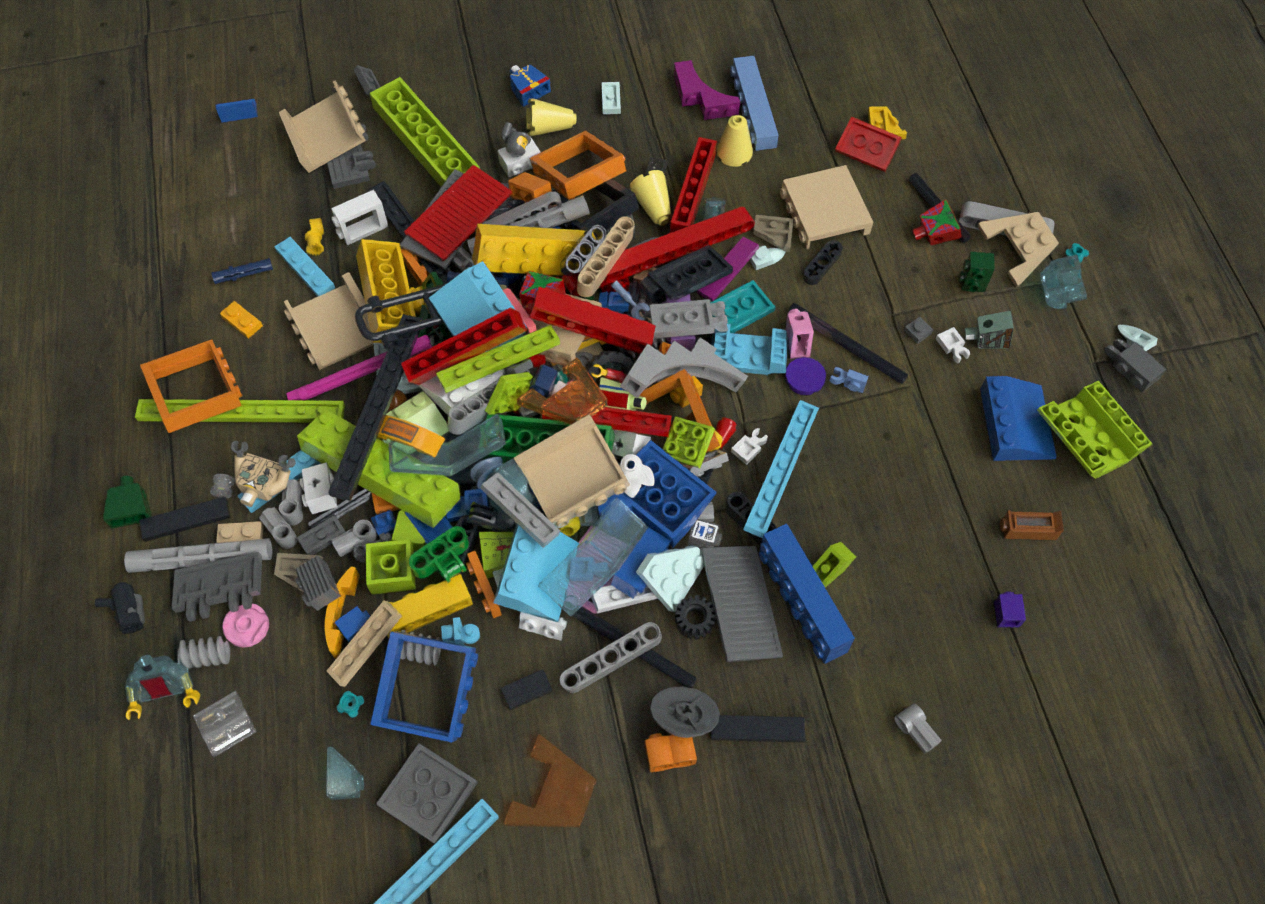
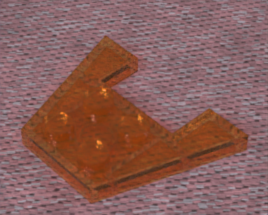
M577 357L563 367V373L573 379L572 382L548 399L532 388L517 398V405L572 425L589 414L592 417L607 406V398Z
M539 734L530 756L550 764L551 768L534 809L512 801L503 824L504 826L580 827L597 780Z

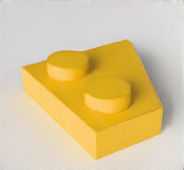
M887 107L868 108L869 124L898 135L902 139H906L907 132L901 130L898 126V120L892 116L891 111Z

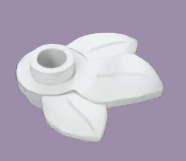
M628 454L623 457L620 468L630 483V486L624 492L629 497L634 498L639 492L641 484L646 486L654 485V475L651 468L643 465L637 455ZM630 461H634L635 466L632 469H629L627 467V464Z

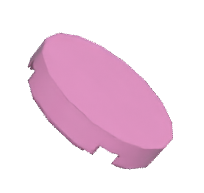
M252 604V607L246 610L241 605L237 612L229 611L223 621L224 635L234 646L242 648L251 647L259 643L266 636L269 629L268 616L256 604Z

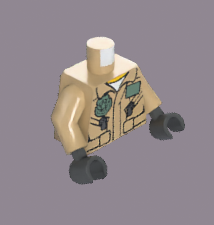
M238 441L232 443L231 449L237 453L234 456L235 483L240 491L244 493L240 500L241 503L252 507L256 498L268 501L287 487L291 472L289 468L294 467L296 464L294 458L288 459V455H281L277 463L249 453L245 456L243 453L248 450V444L242 442L241 449H239Z

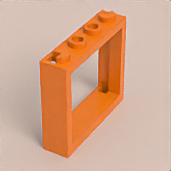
M587 131L575 135L530 158L534 174L541 179L549 181L551 187L568 200L626 172L624 155ZM588 149L604 159V161L570 178H567L553 168Z
M213 340L140 365L168 433L242 406L239 400L242 397L238 385H233L236 383L232 372L227 373L230 370L226 359L221 360L224 357L220 347H215ZM213 359L228 392L169 413L156 380Z
M685 369L645 389L640 394L641 397L646 398V404L683 386L697 423L712 426L694 380ZM715 432L707 452L720 446Z

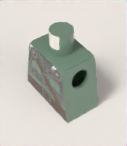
M1011 311L979 316L976 327L964 329L965 340L976 339L979 349L1010 348L1014 329Z

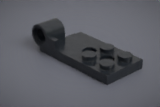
M707 245L649 272L647 277L640 282L639 290L652 303L659 302L665 294L671 300H678L731 274L733 267L710 245Z

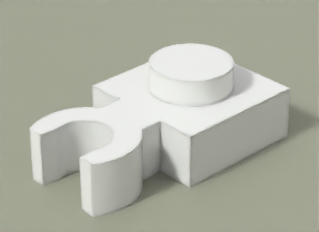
M954 327L937 335V342L946 354L953 353V359L956 363L961 361L959 354L963 355L966 359L969 358L970 351L963 347L965 341Z
M759 428L752 432L751 438L745 435L731 448V452L746 465L761 451L760 446L767 442V435L763 438L757 437L760 431Z

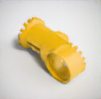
M321 218L310 219L311 230L305 234V240L308 243L306 252L313 256L314 254L315 256L317 254L320 255L324 251V247L321 244L322 235H324Z

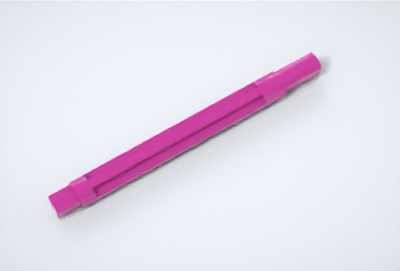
M427 335L417 338L410 357L432 348ZM387 352L286 393L288 400L306 401L375 372L381 368Z

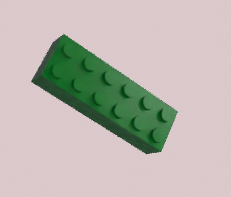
M487 414L479 454L483 459L501 457L504 464L517 465L514 457L575 422ZM596 424L612 452L615 439L612 426Z

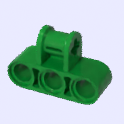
M459 526L452 527L413 553L409 558V565L413 574L417 578H426L435 571H438L444 580L449 583L451 578L458 573L467 571L458 557L469 546L465 530ZM457 537L462 538V540L459 542H453V540ZM444 550L442 554L435 555L436 551ZM418 563H425L423 567L416 568V565Z

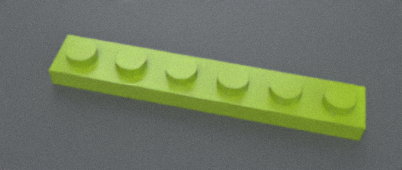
M549 325L437 372V378L445 393H448L560 345V339L553 327Z

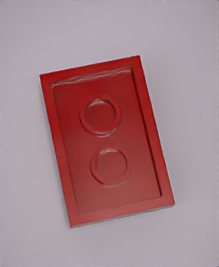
M851 117L835 148V152L886 172L902 137Z

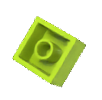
M410 539L366 544V584L371 594L416 590L415 575L409 565V558L414 553Z

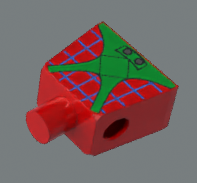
M947 199L921 214V226L912 230L916 240L927 237L930 245L961 238V228Z
M528 271L520 291L522 307L527 314L530 315L533 299L538 287L548 288L565 295L564 280Z

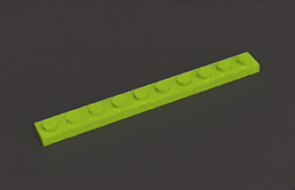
M139 399L135 415L137 421H163L154 399ZM164 399L169 413L205 401ZM240 400L242 406L200 422L311 423L325 409L343 419L345 404L344 401Z

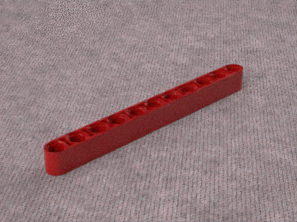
M739 207L624 250L598 288L690 254L707 245L711 246L745 233L753 228L755 221L745 207ZM581 271L572 276L563 275L562 277L564 285L573 296H579L577 282Z

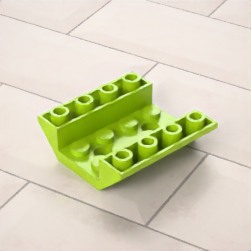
M1099 381L1085 386L1076 397L1057 405L1055 401H1052L1037 409L1086 471L1095 479L1125 465L1152 445V442ZM1095 450L1100 451L1103 455H1099Z

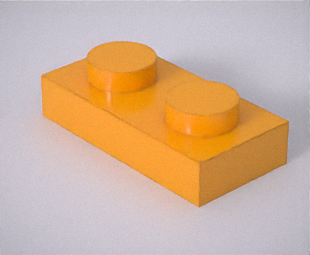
M235 301L220 312L221 317L248 339L263 326L261 321Z

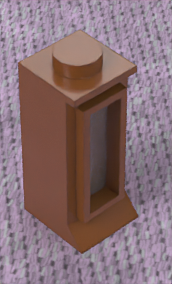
M1008 510L1000 521V529L1004 531L1005 539L1057 540L1064 531L1061 511L1042 513L1010 512Z

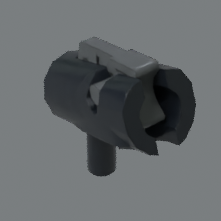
M126 582L118 583L110 591L112 598L95 599V607H110L115 612L114 618L122 634L134 633L144 628L143 599L140 594H135L133 585Z

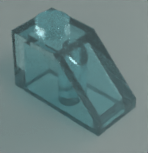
M704 198V220L725 212L724 198Z
M328 747L326 795L331 800L360 798V790L364 789L363 775H360L358 770L333 747Z

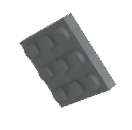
M419 743L376 805L436 844L478 782Z

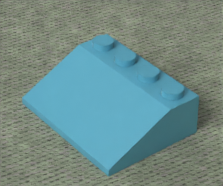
M483 261L464 270L429 297L430 302L452 336L510 307L515 309ZM524 332V333H522V334H520V335H518V336H516V337H514V338H512V339H510V340H508V341H506V342H504V343H502V344H500V345H498V346H496V347H494V348H497V347H499V346H501V345H504V344H506V343H508V342H511V341L516 340V339H518V338H520V337H523V336H525V333H526V332Z
M516 524L493 603L558 622L570 579L571 559L576 556L579 543L560 532L559 536L543 548L521 526Z

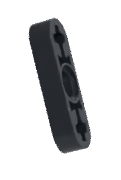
M831 240L827 242L805 268L803 279L807 284L815 285L819 283L840 258L843 246L839 241ZM836 249V250H834V251L831 253V256H830V255H829L830 250ZM823 259L826 260L828 264L820 265L818 261ZM815 269L817 270L816 275H813L812 277L809 276L815 272Z

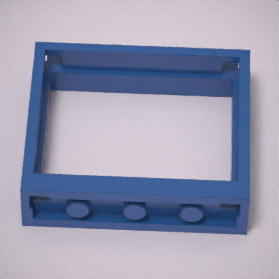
M398 631L391 632L371 725L448 742L456 741L463 732L464 724L461 723L462 714H465L468 708L466 695L467 690L470 691L473 684V677H471L472 667L475 668L478 661V654L475 653L476 648ZM404 641L466 654L450 731L387 718Z

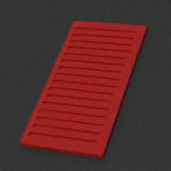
M472 165L404 232L438 258L445 261L477 229V224H482L512 194V191L475 165Z

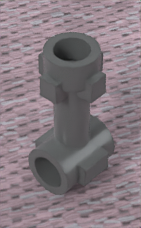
M389 532L386 534L382 533L379 535L380 539L373 543L392 541V537ZM357 544L354 547L353 555L356 561L366 562L365 544Z

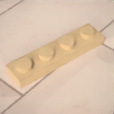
M384 600L328 668L327 672L340 686L345 687L402 615L388 601Z

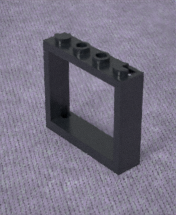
M610 179L594 187V189L614 200V203L583 223L575 219L558 226L562 229L586 231L594 225H600L607 230L615 225L619 218L627 217L639 209L636 195L631 190ZM555 189L552 191L560 195L561 203L570 201ZM552 202V203H550L549 205H555V204H557V203H556V202Z

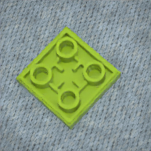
M529 372L500 376L485 411L489 415L517 411L522 406V399L531 386L530 382L533 376Z
M675 417L663 450L679 463L700 469L715 428Z

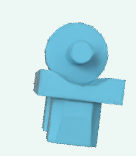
M460 617L453 618L452 625L441 626L442 640L446 642L465 645L464 643L473 644L480 638L479 628L474 624H467L463 627Z

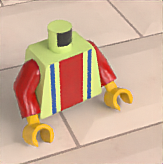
M600 364L593 365L594 367H599L601 372L599 374L591 373L592 376L600 377L604 375L600 379L597 406L633 411L645 409L647 403L645 397L639 396L636 398L620 387L627 376L626 374L610 368L605 370Z

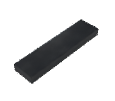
M224 496L141 519L142 539L146 542L231 518L228 500Z
M719 715L718 724L711 731V740L805 742L804 717Z

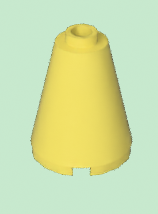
M529 98L528 103H531L530 108L526 109V128L530 129V132L527 133L529 136L571 129L573 125H576V114H573V110Z
M735 115L729 119L717 145V156L720 157L722 163L738 167L742 163L750 161L753 148L747 120L743 116Z
M660 170L649 171L648 176L643 177V174H641L630 183V190L635 193L637 201L655 224L662 226L669 223L672 214L664 173Z

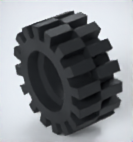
M696 595L692 599V596H688V600L684 598L681 600V604H678L675 624L677 623L678 631L681 630L683 636L687 634V638L691 639L692 636H695V639H699V636L704 638L707 633H711L715 625L716 615L714 607L712 608V603L710 601L706 602L707 598L699 599V595ZM692 610H698L703 614L704 620L697 625L691 624L687 620V614Z

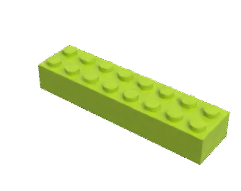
M401 77L369 93L373 109L441 187L454 169L465 173L472 165L480 169L479 165Z
M325 409L297 435L301 451L322 464L327 463L329 468L337 472L356 426ZM376 438L358 485L434 528L460 500L458 483Z

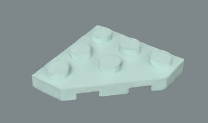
M691 545L683 549L666 550L663 553L647 554L636 573L667 610L675 613L678 604H681V600L685 598L704 567L702 552L698 547Z

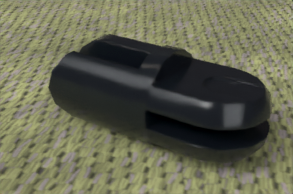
M476 502L471 503L467 523L495 532H510L514 528L515 521L506 512Z

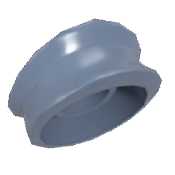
M501 457L487 458L478 462L471 469V478L477 482L479 489H481L485 481L497 472L503 477L505 476L507 469L503 464V459Z

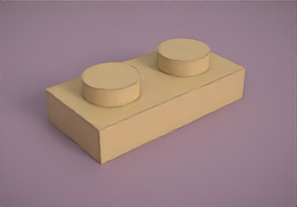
M261 521L218 524L216 543L263 539L264 525Z

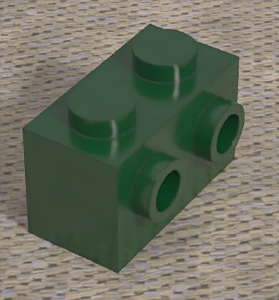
M970 251L968 258L964 259L963 271H960L958 276V282L961 283L963 291H986L995 270L994 253Z

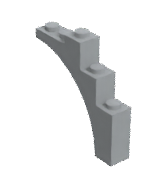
M699 338L691 351L676 341H673L665 354L647 344L620 387L638 398L654 382L670 377L685 369L691 376L714 381L737 392L748 376L714 354L717 348Z

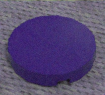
M802 357L795 359L788 365L785 380L792 391L800 395H811L822 389L826 380V372L818 361Z

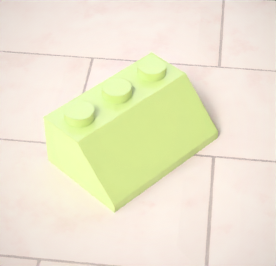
M424 391L386 414L421 426L440 436L449 431L448 424L434 402ZM378 438L408 456L417 452L415 448L390 439Z

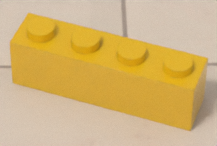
M461 574L451 578L449 583L444 580L436 585L430 584L420 592L407 594L397 602H389L402 617L387 636L390 638V633L394 631L401 632L405 630L406 633H409L473 605Z

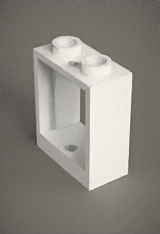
M374 190L331 208L334 214L331 218L337 228L335 229L340 240H345L347 245L388 227L382 202ZM372 211L373 216L346 227L345 222Z

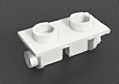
M521 612L519 628L561 641L567 621L559 617L558 622Z

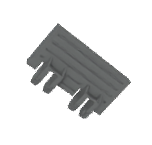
M361 124L364 130L366 131V126ZM365 132L363 136L368 141V134ZM361 144L327 162L333 188L336 189L370 181L367 170L375 168V161L372 159L373 153L363 151Z
M259 552L175 570L172 610L176 613L185 611L186 604V618L191 622L196 620L199 604L200 616L203 619L209 618L210 606L227 602L228 593V606L231 612L239 610L240 595H242L243 608L245 610L250 609L253 596L261 595L262 555Z

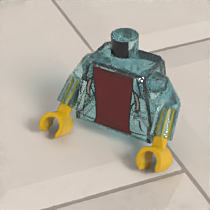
M150 655L142 656L134 664V671L129 673L125 683L126 700L130 703L127 708L126 718L130 720L131 711H136L138 719L140 718L142 707L137 703L138 700L146 702L185 693V691L186 696L183 699V704L189 707L191 704L190 698H192L197 705L200 693L192 689L194 684L188 669L174 662L168 656L152 658Z

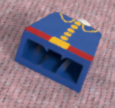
M517 65L511 68V89L523 107L530 104L528 103L529 98L539 99L551 92L550 79L532 65H527L522 69Z

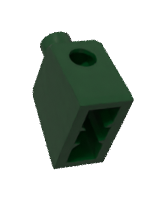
M121 477L120 486L112 487L107 491L103 520L111 529L138 524L141 519L152 517L146 491L139 483H134L133 477Z

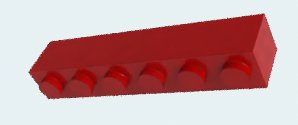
M698 138L671 220L670 233L694 224L715 159L717 144L715 140Z
M538 287L529 318L640 354L647 344L652 346L656 325L647 321L639 320L627 314H621L542 287Z
M510 307L402 362L401 365L408 382L420 385L436 377L437 372L478 356L526 332L527 329L520 312Z

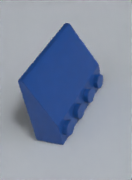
M1008 376L986 377L980 391L993 461L1056 459L1050 425L1037 411L1039 407L1046 405L1042 386Z
M650 440L636 455L641 459L643 465L651 468L654 475V485L646 486L641 484V488L634 498L629 497L625 492L619 495L632 504L633 515L647 527L671 540L669 545L674 548L716 495V491ZM630 461L627 464L629 469L635 466L634 461Z

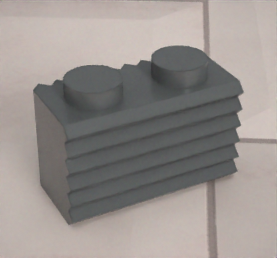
M319 556L311 558L307 563H303V565L295 569L298 576L295 579L296 583L304 591L305 594L302 595V598L308 607L312 606L318 611L341 596L328 564Z

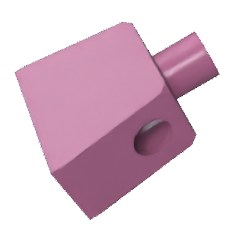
M792 309L787 314L785 329L788 336L790 359L810 357L814 331L808 312ZM797 335H799V336L801 337V340H800L799 342H798Z

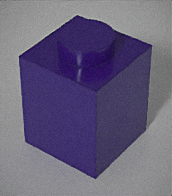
M1004 592L994 601L997 627H1020L1025 622L1026 617L1022 594Z

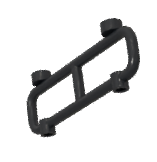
M446 284L381 301L379 296L370 297L367 300L368 304L359 307L355 313V322L361 335L367 340H381L385 349H391L399 345L398 335L443 324V320L433 307L429 297ZM422 298L431 317L376 333L370 332L367 329L363 319L365 313H378L384 308Z

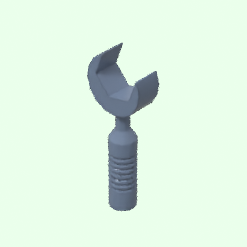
M616 280L611 286L626 302L633 306L631 311L632 317L645 320V318L639 315V310L643 309L648 312L650 310L649 306L645 303L636 304L632 300V296Z

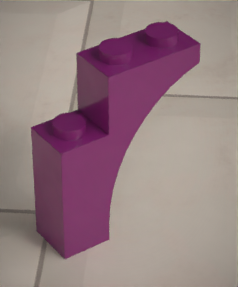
M692 60L674 63V78L682 107L700 104L704 120L739 115V97L722 94L707 86L695 72Z

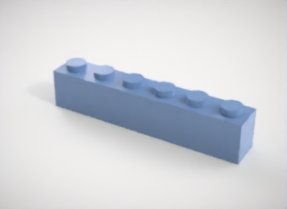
M755 57L734 58L733 66L730 67L731 77H734V88L738 90V97L740 103H742V115L747 120L751 143L754 144L755 151L777 148L779 135Z

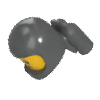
M505 122L501 137L506 143V150L513 157H521L525 154L526 146L530 144L531 137L524 132H516V129L512 128L511 123Z

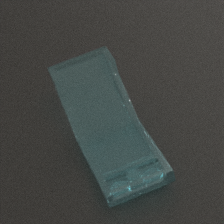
M496 414L454 440L443 443L435 458L420 453L410 446L392 441L389 443V469L392 472L452 476L491 452L499 450L506 444L502 419Z
M616 497L601 512V517L584 540L539 583L538 587L571 617L619 571L648 529V526Z

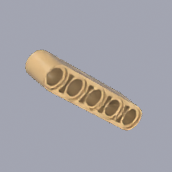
M621 217L617 220L603 243L580 272L577 282V292L580 296L590 297L595 293L632 240L634 221L631 218Z

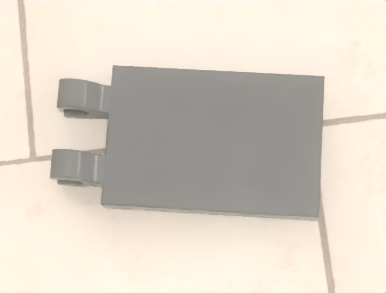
M708 299L650 305L652 324L656 325L654 339L714 333V329L720 332L728 331V320L724 312V302L710 303Z

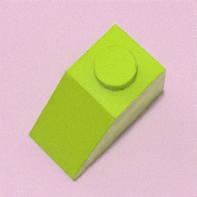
M842 542L830 545L812 567L824 587H827L846 570L856 556Z

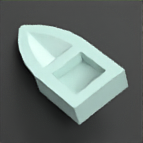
M766 246L759 247L750 261L755 270L778 262L786 252L780 248L767 249Z
M1118 325V330L1127 339L1129 346L1136 342L1147 351L1157 344L1158 338L1141 329L1128 325Z

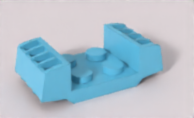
M727 324L728 331L726 332L714 329L711 344L717 348L714 354L741 372L764 375L786 373L788 346L786 330L773 328L771 337L730 333L731 324Z

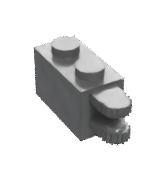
M1116 339L1112 346L1108 345L1104 349L1105 354L1114 361L1113 366L1116 370L1123 374L1141 392H1144L1157 382L1166 371L1158 361L1136 342L1129 346L1123 340Z

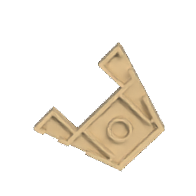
M1039 212L983 221L977 225L986 240L1004 231L1024 263L1009 270L1007 273L1016 288L1059 244Z

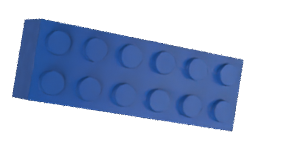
M785 524L763 534L759 557L763 564L768 565L772 580L780 586L782 598L785 601L788 600L791 605L793 617L796 620L799 619L802 624L804 636L806 639H810L814 645L813 651L818 659L821 658L823 663L826 664L848 653L855 637L789 526Z

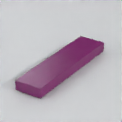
M742 237L724 258L733 267V272L698 289L697 294L709 299L711 302L714 301L759 249V245Z

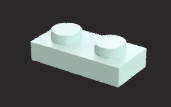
M602 82L603 114H621L619 82Z

